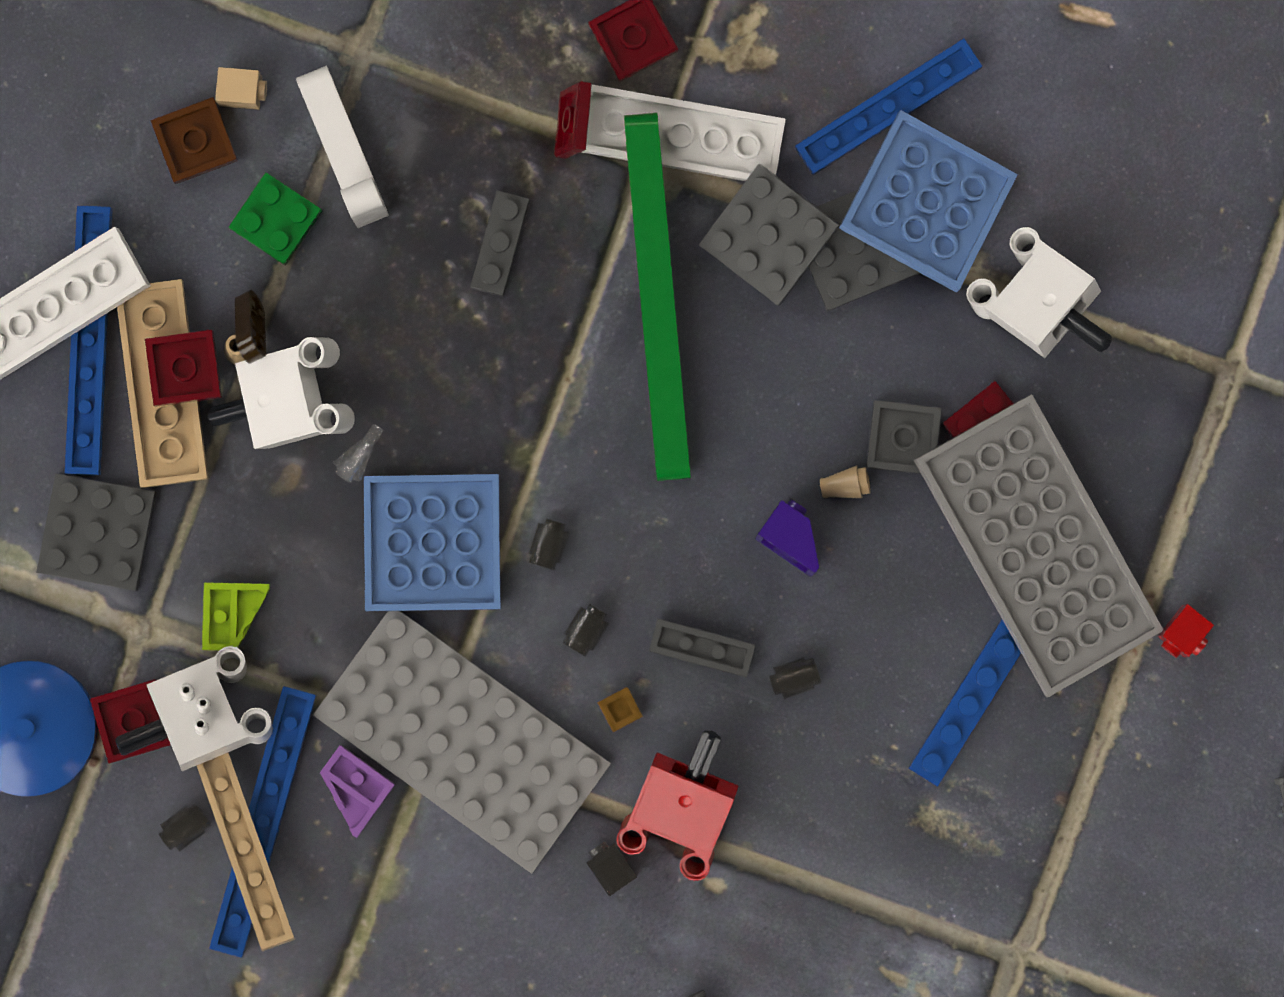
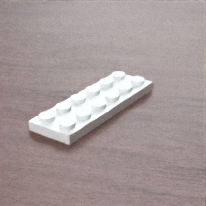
M592 85L587 143L586 150L582 151V153L628 160L624 115L657 112L662 167L746 181L756 166L762 164L776 175L785 118Z
M113 227L0 298V380L151 286L119 228Z

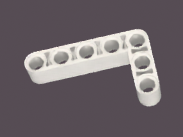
M327 65L297 77L296 81L341 188L342 198L357 228L389 216Z

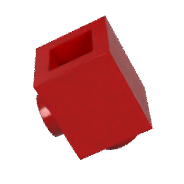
M1184 604L1163 628L1164 631L1159 633L1157 637L1164 641L1161 647L1175 658H1178L1179 655L1182 657H1190L1191 654L1197 656L1207 645L1209 640L1205 636L1214 625L1190 605Z

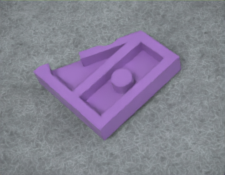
M339 745L320 772L326 786L334 797L338 809L342 812L350 832L356 838H358L396 785L342 745Z

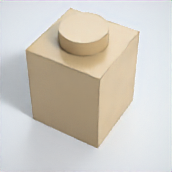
M218 67L215 98L218 105L221 107L259 110L260 100L265 101L267 96V81L262 80L260 72L258 70Z

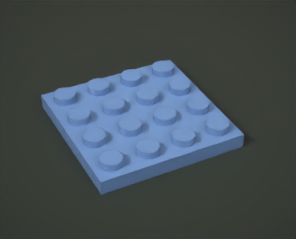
M900 110L839 229L954 292H958L1018 174Z
M499 474L364 476L366 612L501 609Z

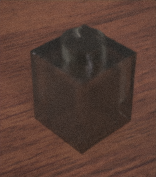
M606 841L588 852L592 858L586 863L608 896H611L637 878L638 875L615 842L608 846Z

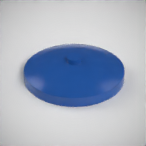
M20 661L0 667V791L17 796H37L54 792L69 784L83 771L94 751L98 726L90 702V696L73 675L58 666L38 661Z

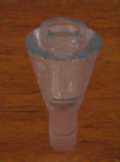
M372 424L362 440L356 442L333 462L337 467L335 473L349 483H352L353 480L361 482L373 451L372 447L384 431L379 426Z

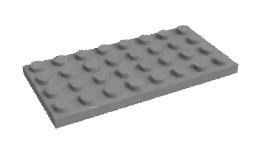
M1032 394L914 460L1045 697L1054 695L1164 631Z
M388 611L313 714L321 722L531 874L611 764L401 611Z

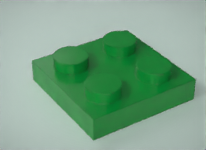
M265 172L228 228L286 266L321 214L322 209Z

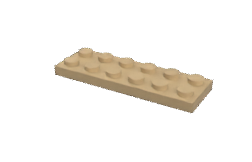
M182 279L150 283V287L117 307L140 488L209 479L199 401L155 407L153 406L145 339L190 333Z

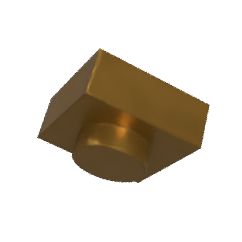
M628 687L597 702L613 732L643 717Z

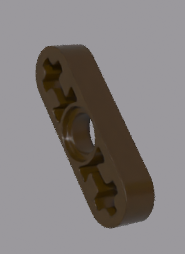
M252 290L235 297L236 344L240 354L249 364L266 356L265 311L260 299Z

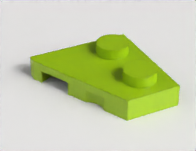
M204 583L202 650L219 651L228 646L239 649L270 590V584Z

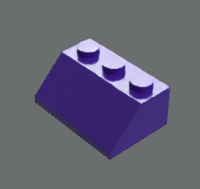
M791 499L788 503L781 500L755 540L811 577L819 569L811 522L809 518L804 516L807 510Z

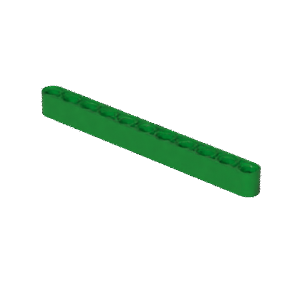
M654 112L624 115L657 481L691 478L658 114Z

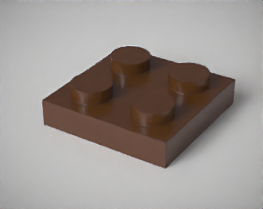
M214 97L150 120L175 185L238 161Z

